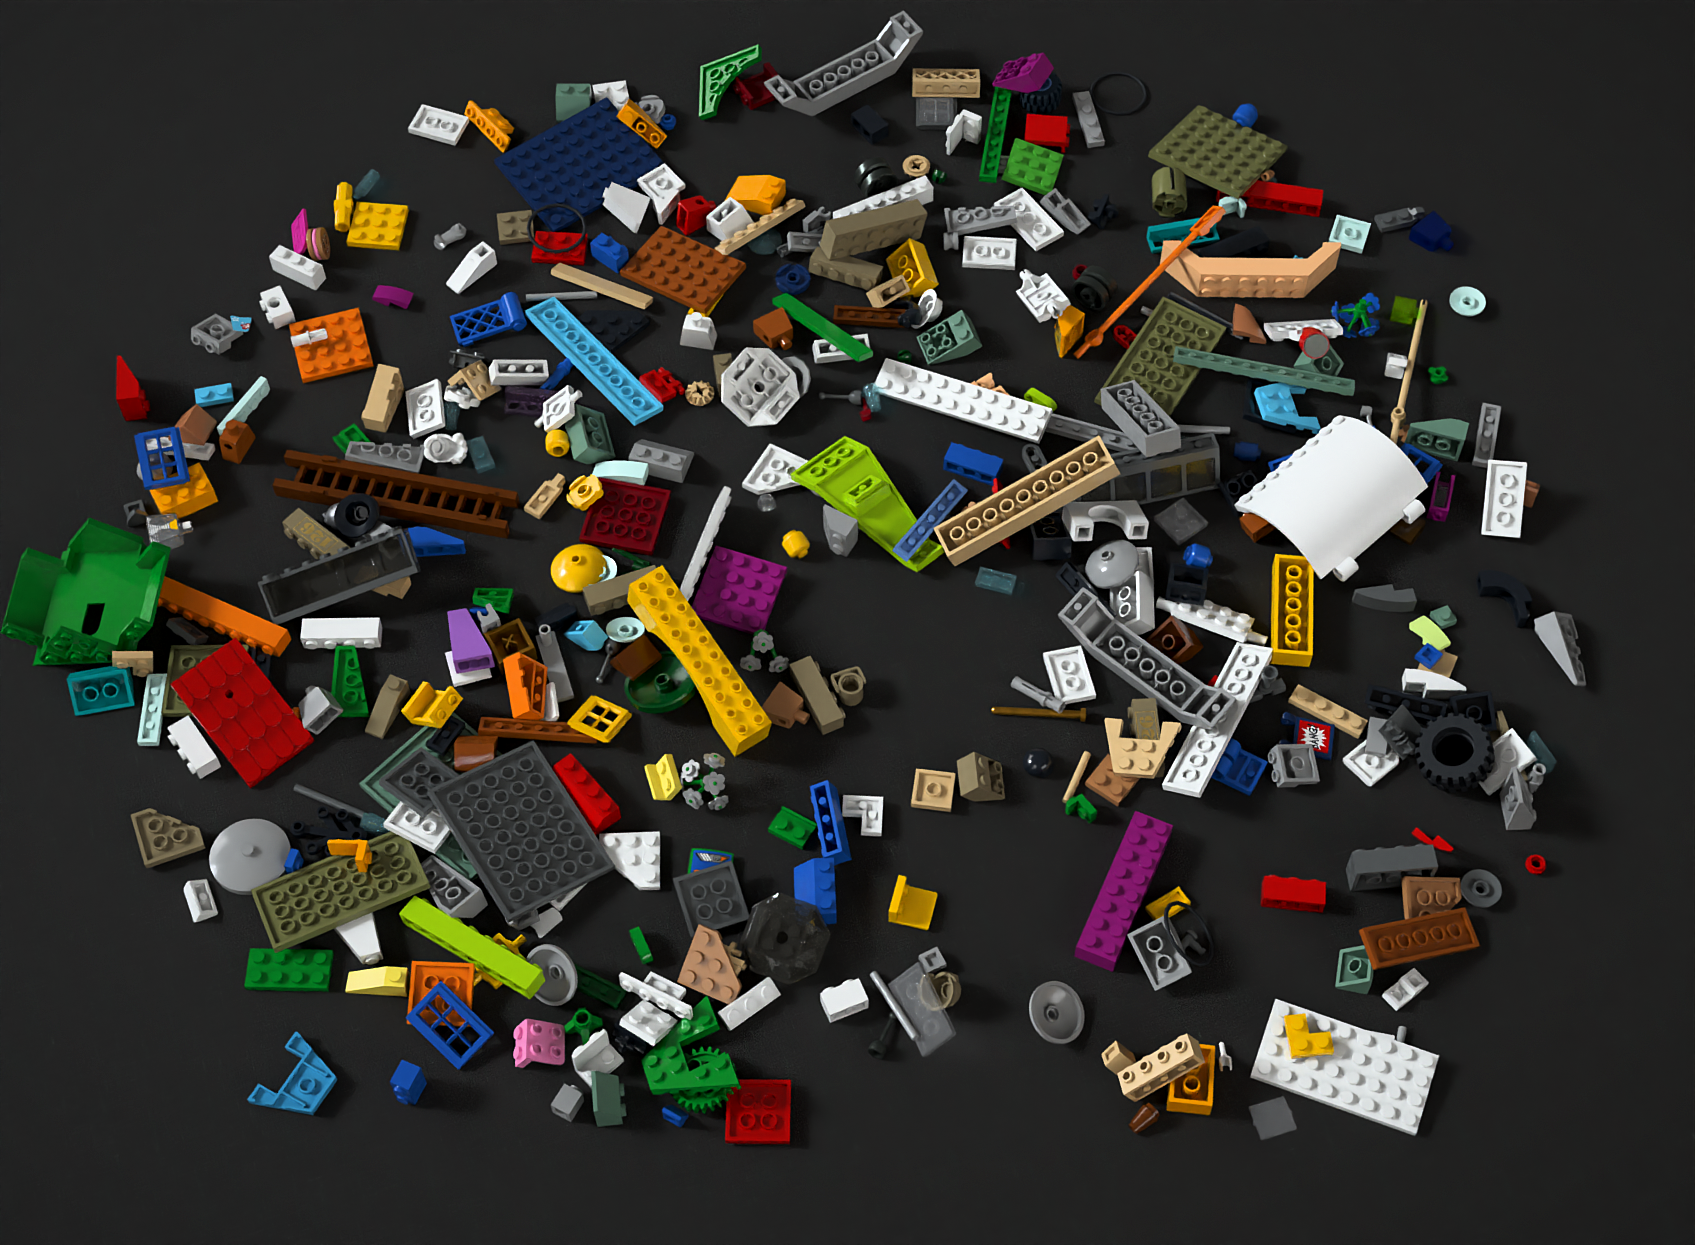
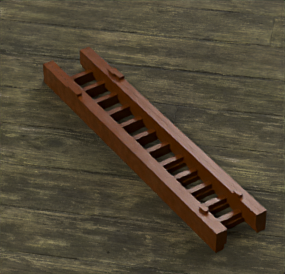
M286 450L284 459L286 465L300 468L294 481L275 478L272 485L276 496L332 506L340 503L348 495L355 494L360 479L370 481L366 494L373 496L378 483L388 484L383 498L373 496L380 506V515L506 539L509 535L508 521L499 519L503 506L518 508L520 503L518 492L341 460L328 455L320 456ZM307 470L317 471L312 485L303 483ZM325 472L335 474L330 488L320 486ZM343 476L352 478L348 491L338 490ZM395 486L405 487L401 501L391 499ZM413 489L423 491L419 504L408 503ZM432 493L441 494L436 508L428 506ZM450 496L459 497L454 511L445 509ZM468 499L477 501L472 514L463 513ZM485 503L495 504L490 518L486 517V515H481Z

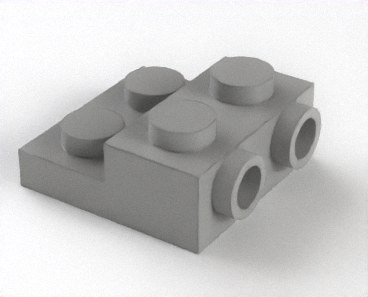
M217 314L191 328L192 342L195 345L200 344L204 346L209 353L214 352L218 355L231 348V341L243 335V332L233 330L230 321Z
M1277 744L1268 753V761L1273 764L1274 769L1272 780L1277 783V787H1296L1298 784H1317L1320 781L1312 744Z

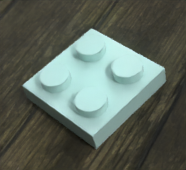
M1337 215L1328 242H1341L1342 249L1362 254L1371 223Z

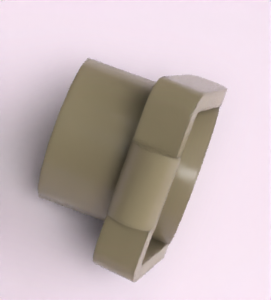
M860 667L848 668L831 675V682L838 693L839 700L843 704L854 706L861 702L863 699V684L867 682Z

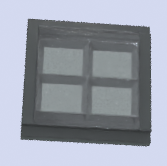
M916 97V128L920 130H947L949 126L953 125L957 116V97Z

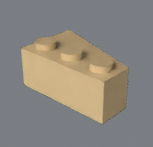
M378 364L367 404L362 412L361 418L365 428L386 433L405 390L399 368Z

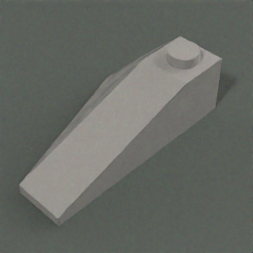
M1554 611L1534 619L1536 634L1572 683L1576 686H1586L1583 664L1578 660V655L1581 654V651L1575 643L1578 634L1572 615Z
M434 855L429 856L421 863L431 888H429L433 899L438 908L448 916L453 918H473L488 906L481 888Z

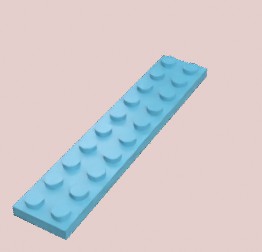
M555 297L525 310V316L570 359L584 376L634 426L663 411L664 406Z

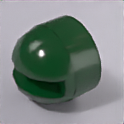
M936 169L932 175L934 182L937 179L939 180L938 184L943 183L947 177L946 173Z
M906 349L899 351L897 361L907 365L910 364L912 361L910 351Z

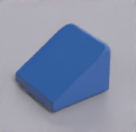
M473 607L470 609L473 620H479L477 611H480L482 616L489 614L486 607Z
M668 1105L662 1109L663 1118L678 1127H682L689 1116L688 1113L674 1105Z

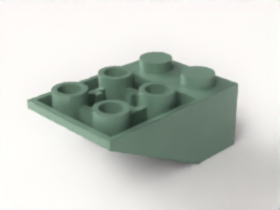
M963 310L917 336L928 365L966 356L982 347L971 319Z

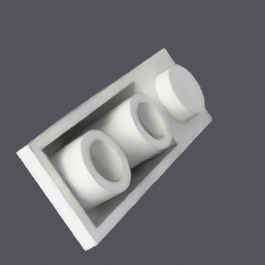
M482 241L467 254L446 285L457 294L461 293L497 265L495 251Z

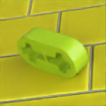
M1030 388L1024 394L1026 401L1052 408L1053 412L1057 409V404L1053 399L1035 388Z

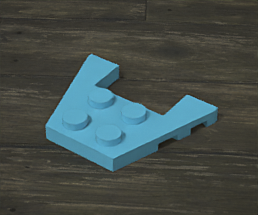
M1279 382L1256 388L1254 394L1263 420L1284 426L1291 424L1296 426V429L1302 431L1304 428L1312 430L1313 434H1318L1321 430L1317 417L1298 416L1291 394H1304L1306 388L1303 386L1287 385Z

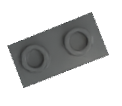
M456 349V351L450 350L453 358H450L449 365H452V367L463 369L466 367V363L471 365L479 360H482L483 363L489 362L481 353L474 352L472 355L467 354V351Z

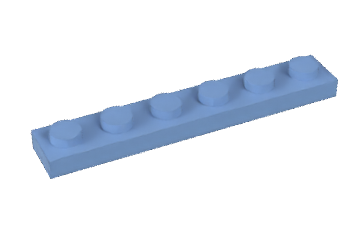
M953 479L892 551L907 562L932 534L933 528L944 520L968 490Z

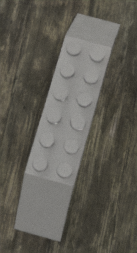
M902 11L890 17V21L875 40L795 81L785 80L777 75L765 81L764 85L783 106L814 116L895 74L922 36L923 30L905 11Z
M1084 587L1058 614V617L1091 656L1148 698H1156L1157 705L1182 723L1211 730L1237 701L1235 697L1224 689L1205 685L1128 629L1109 613L1098 600V597Z

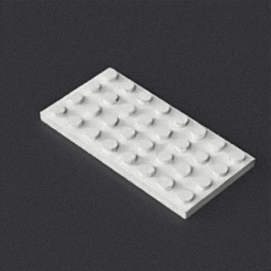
M1275 999L1250 1078L1415 1136L1439 1055ZM1306 1013L1309 1034L1330 1032L1334 1053L1332 1055L1291 1059L1284 1016Z

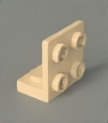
M482 360L459 370L448 380L451 387L456 384L461 386L466 382L479 401L501 390L499 385L490 384L489 370Z

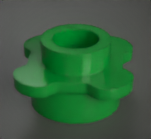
M1442 366L1437 368L1430 367L1428 373H1430L1431 382L1434 384L1446 382L1448 380V376L1445 373L1446 368Z

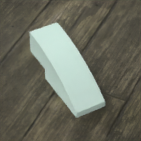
M606 461L596 463L592 475H595L598 479L600 477L645 485L649 468L647 463Z

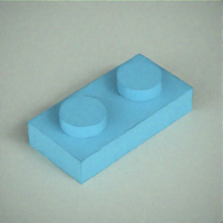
M231 383L194 389L196 404L200 407L234 401Z

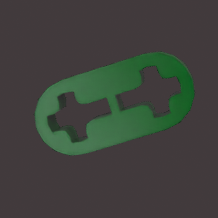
M639 926L630 929L631 939L643 965L653 961Z

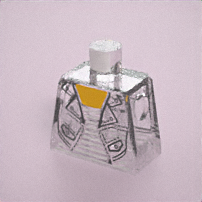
M175 513L146 516L150 544L152 541L174 549L184 544L182 534L193 532L191 522L180 523Z

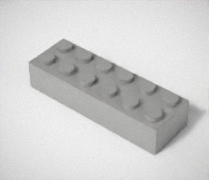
M1135 380L1101 389L1102 409L1146 457H1153L1160 453L1172 452L1175 449L1181 448L1180 427Z

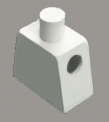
M699 312L686 315L680 345L713 350L717 333L712 319L702 317Z

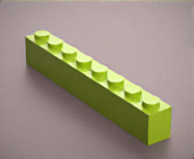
M414 895L399 913L405 925L468 963H474L475 967L528 999H531L546 981L543 969L535 963L533 965L528 963L520 954L515 955L511 953L508 947L503 944H496L490 936L479 934L478 930L473 926L467 927L459 918L448 916L439 908L432 906L425 898L420 899Z

